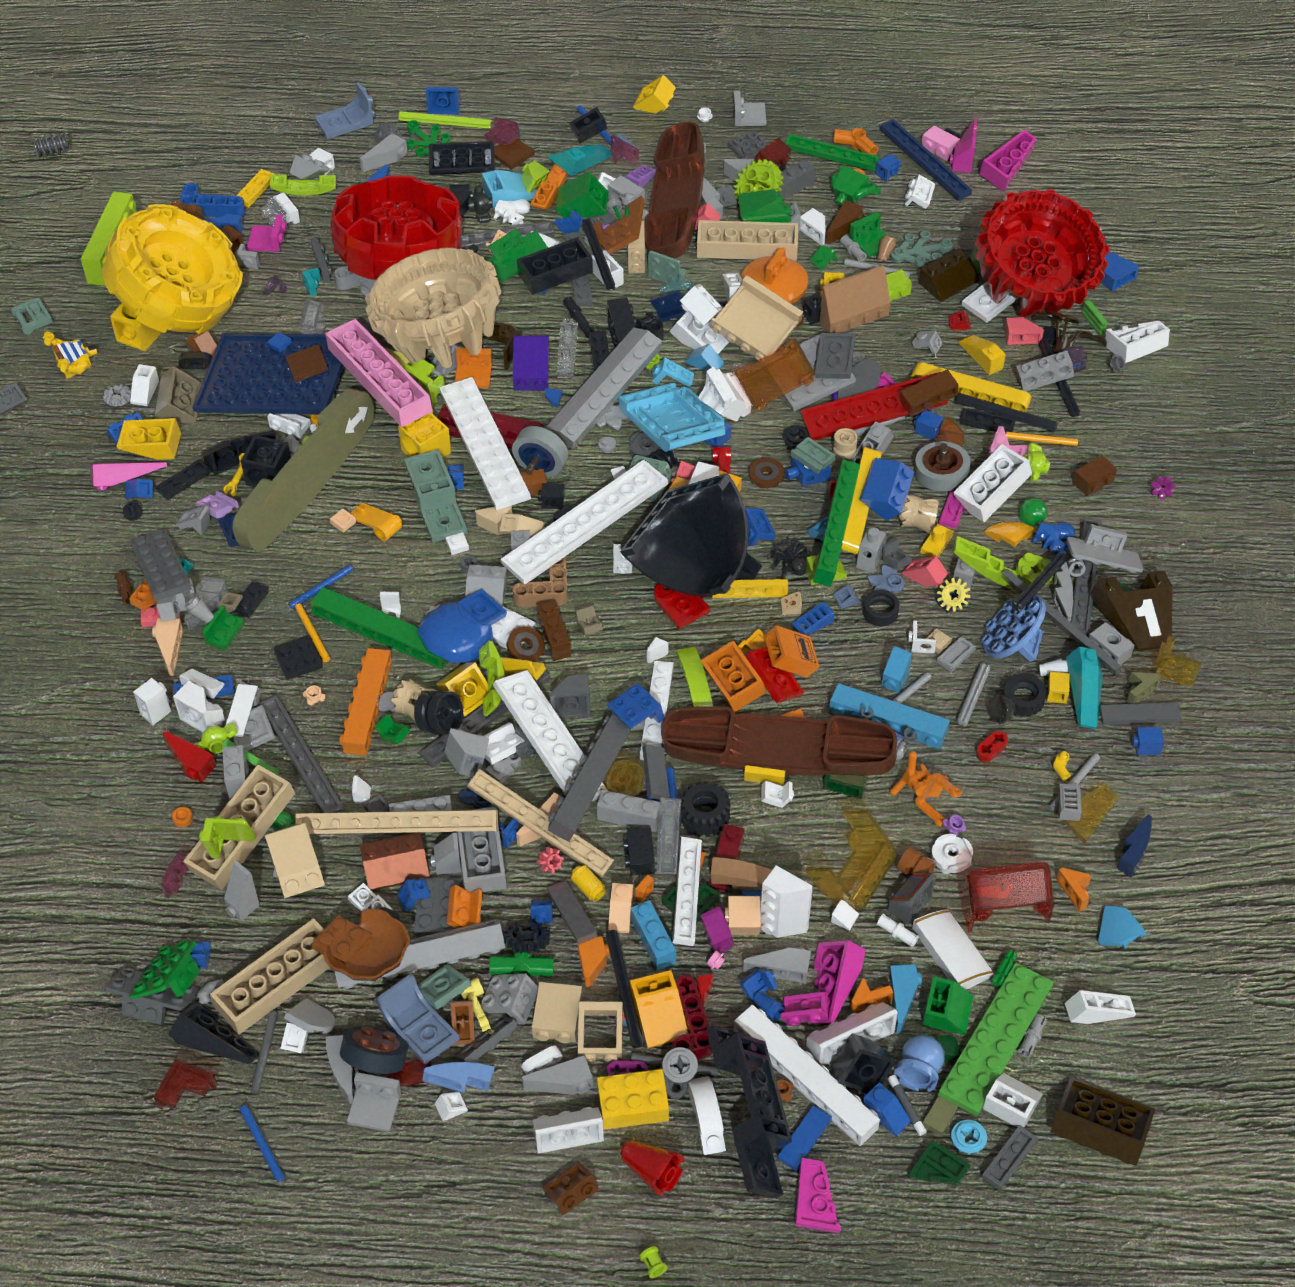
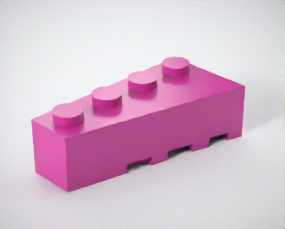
M1024 129L983 160L980 175L1004 192L1033 152L1037 138Z

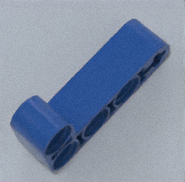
M188 183L183 187L180 203L182 210L190 215L197 217L225 216V213L241 215L242 217L245 215L244 202L240 196L199 194L198 186L195 183Z

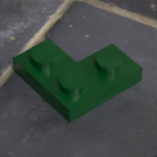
M704 882L698 888L696 924L701 920L700 915L708 912L720 898V893ZM676 886L662 899V905L674 913Z

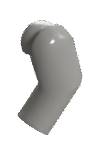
M223 979L206 983L198 991L197 998L199 997L201 1004L210 1002L209 994L224 984Z

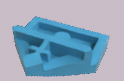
M1105 906L1098 939L1100 945H1123L1126 949L1130 942L1139 936L1142 938L1147 934L1127 908Z

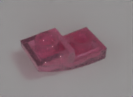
M181 851L168 866L162 881V889L166 898H169L180 889L182 885L180 875H183L188 870L183 862L187 855Z

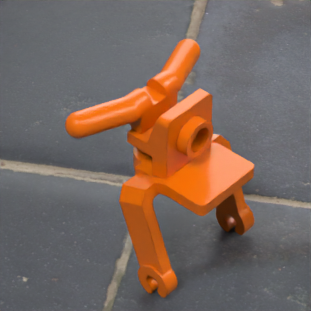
M911 751L908 757L906 772L891 788L890 794L896 796L908 784L909 789H913L917 795L916 805L934 820L936 825L941 827L943 820L946 818L925 802V798L939 797L943 789L952 797L957 798V796H961L962 791L952 785L946 775H941L940 773L930 774L924 764H919L916 770L917 753Z

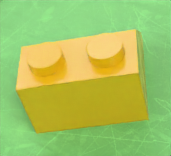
M663 74L642 88L633 108L651 113L664 111L669 106L668 103L673 98L676 87Z
M475 662L463 664L436 683L440 691H452L459 696L463 705V716L468 715L483 704L482 699L489 693L488 683Z

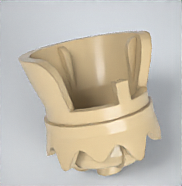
M912 494L907 495L902 512L899 514L903 524L901 527H917L931 534L936 523L938 500H923V498Z
M409 679V682L402 680L401 684L393 692L394 696L391 701L396 705L393 709L397 713L409 715L415 721L414 708L420 694L425 691L437 690L423 688L411 679Z

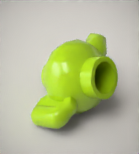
M1032 442L1028 445L1029 454L1024 455V458L1030 461L1032 470L1030 481L1037 482L1040 474L1048 472L1050 462L1042 452L1041 446Z
M230 723L224 728L210 726L202 733L201 741L193 745L214 754H219L223 752L222 748L224 746L222 744L225 739L229 740L237 734L236 725Z

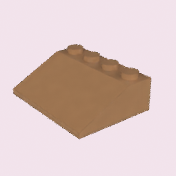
M883 265L822 287L820 325L826 333H841L889 315L890 297L885 267Z

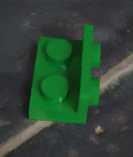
M221 605L218 611L214 612V617L209 624L203 628L202 633L205 644L226 651L244 625V619L227 613L226 607Z

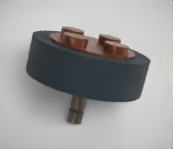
M359 1026L349 1028L344 1032L339 1054L343 1061L357 1069L363 1070L364 1074H391L403 1069L409 1046L402 1037L393 1032L376 1027Z

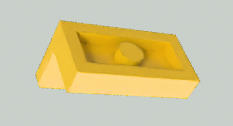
M500 657L505 677L528 670L534 681H537L546 670L544 663Z

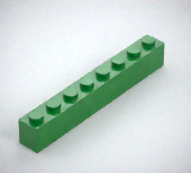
M842 460L815 569L814 583L831 587L834 580L860 469V464Z
M324 587L321 588L310 602L312 614L441 670L449 662L426 648L423 640L417 633L418 627L416 625L404 622L398 617L385 614L381 610L371 608L365 603L357 602L351 597H345L334 590Z

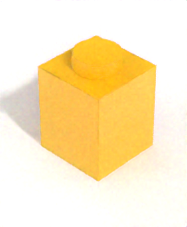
M1050 672L1047 682V702L1067 704L1070 673Z

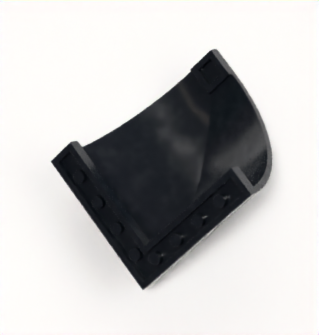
M728 473L668 490L621 549V554L645 576L673 591L691 596H712L727 593L743 566L748 547L747 515L741 495L734 481Z

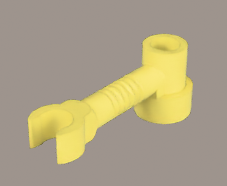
M475 978L470 981L471 986L465 989L461 995L463 1000L468 998L469 1001H473L474 1013L484 1032L491 1027L477 999V996L484 994L479 979Z

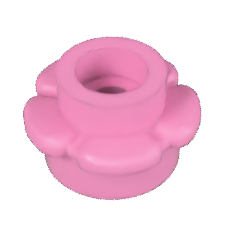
M717 950L706 963L711 967V970L714 967L717 970L725 961L722 958L724 953L722 952L721 954Z

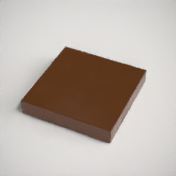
M514 136L494 147L495 159L511 170L535 155L532 148Z
M319 344L286 356L295 382L328 371Z

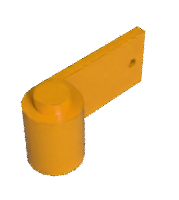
M365 503L356 506L350 513L356 517L357 522L372 527L376 536L384 542L402 528V520L399 516Z

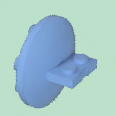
M1037 594L1020 612L1012 610V603L1016 598L1014 600H1007L996 616L988 621L985 626L987 630L981 642L983 643L984 651L990 657L1000 659L1019 651L1030 662L1036 660L1039 643L1043 635V630L1039 627L1046 612V604Z

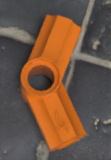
M855 128L852 131L835 129L834 143L851 145L853 149L872 155L878 152L879 147L866 137L864 129Z

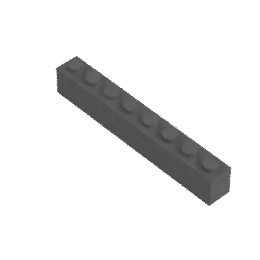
M614 713L611 716H606L602 724L605 728L598 730L594 738L597 742L592 741L587 750L590 755H584L579 765L582 769L576 770L572 777L574 783L569 782L564 791V794L567 796L560 798L556 806L559 809L558 812L553 811L548 820L551 823L548 831L568 842L573 837L631 730Z

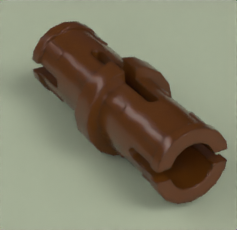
M118 571L115 573V579L118 583L117 590L122 596L123 603L128 605L127 599L130 603V597L133 594L132 584L128 581L125 571H122L123 576Z

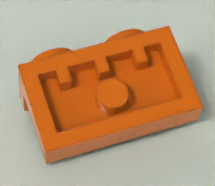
M457 885L450 887L447 924L457 929L480 923L482 890L477 889L469 892Z

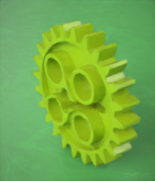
M759 159L758 163L753 161L752 166L747 164V169L742 168L743 173H738L740 178L735 179L738 184L733 186L736 189L734 194L738 204V195L741 193L775 189L776 192L782 191L779 187L783 185V182L780 181L783 179V176L780 175L782 171L772 161L768 162L766 159L764 161Z

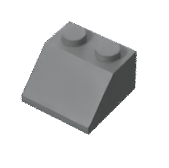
M469 565L465 598L483 589L503 607L507 589V567Z

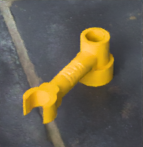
M244 453L239 456L240 466L233 479L223 489L225 495L229 490H232V497L237 494V485L243 476L241 459Z

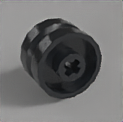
M452 691L423 692L418 697L414 708L416 725L420 731L426 734L447 735L450 733L451 728L459 729L463 719L461 699Z

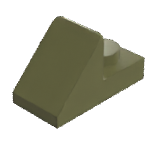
M1132 672L1128 682L1132 688L1128 691L1127 704H1138L1159 687L1162 676L1158 673Z

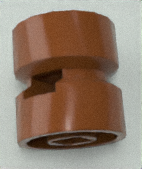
M909 847L900 858L897 870L906 875L932 873L936 862L927 856L921 857V852L913 847Z

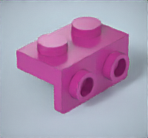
M826 992L785 996L784 1013H781V1019L791 1026L800 1025V1022L820 1023L821 1020L828 1019V994Z

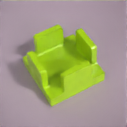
M423 359L419 362L415 361L411 366L405 364L402 368L430 396L431 405L434 406L438 402L439 388L445 386L443 376L439 375L434 381L429 378L428 375L435 368L434 365Z

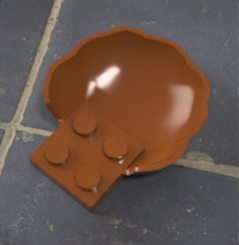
M366 909L361 911L360 924L358 925L338 915L311 944L312 949L324 955V960L334 971L342 973L354 981H376L400 966L410 943V937L404 924L392 918L386 911Z

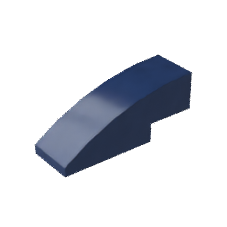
M1149 814L1128 836L1122 849L1124 855L1120 858L1117 869L1130 878L1139 868L1150 839L1152 816Z

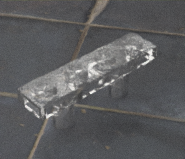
M567 319L561 322L557 377H574L578 323H573L572 319H569V323H567Z

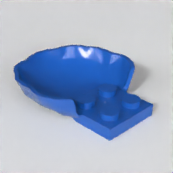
M480 589L461 601L447 602L428 612L422 618L417 633L423 640L426 648L433 654L452 663L471 662L479 658V650L488 641H492L494 644L491 625L505 618L507 611L483 589Z

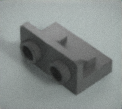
M16 382L6 384L0 390V416L27 402V398Z

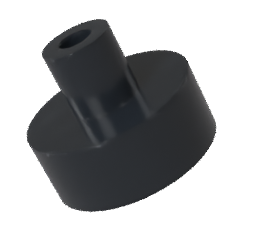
M128 502L123 507V513L127 520H138L143 514L140 504L136 502Z

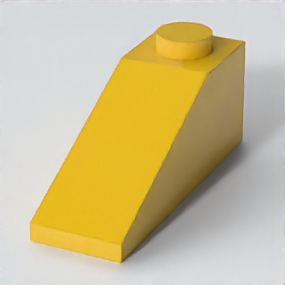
M975 335L959 341L961 347L988 375L1003 369L1006 354L995 343Z

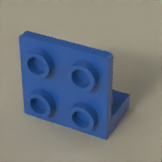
M636 683L607 704L608 708L629 729L634 728L648 717L650 719L654 718L658 723L665 719L661 704L639 683Z

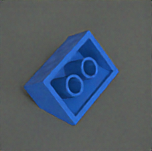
M875 458L872 462L860 501L886 521L899 515L902 512L914 471L900 461Z

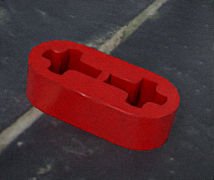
M995 731L978 745L977 758L982 762H990L1007 747L1008 736L1006 733Z

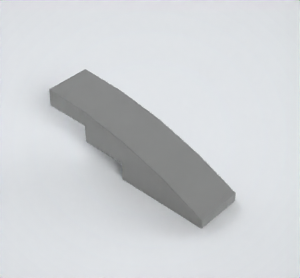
M1065 562L1055 574L1053 602L1057 611L1068 621H1071L1073 587L1070 572Z

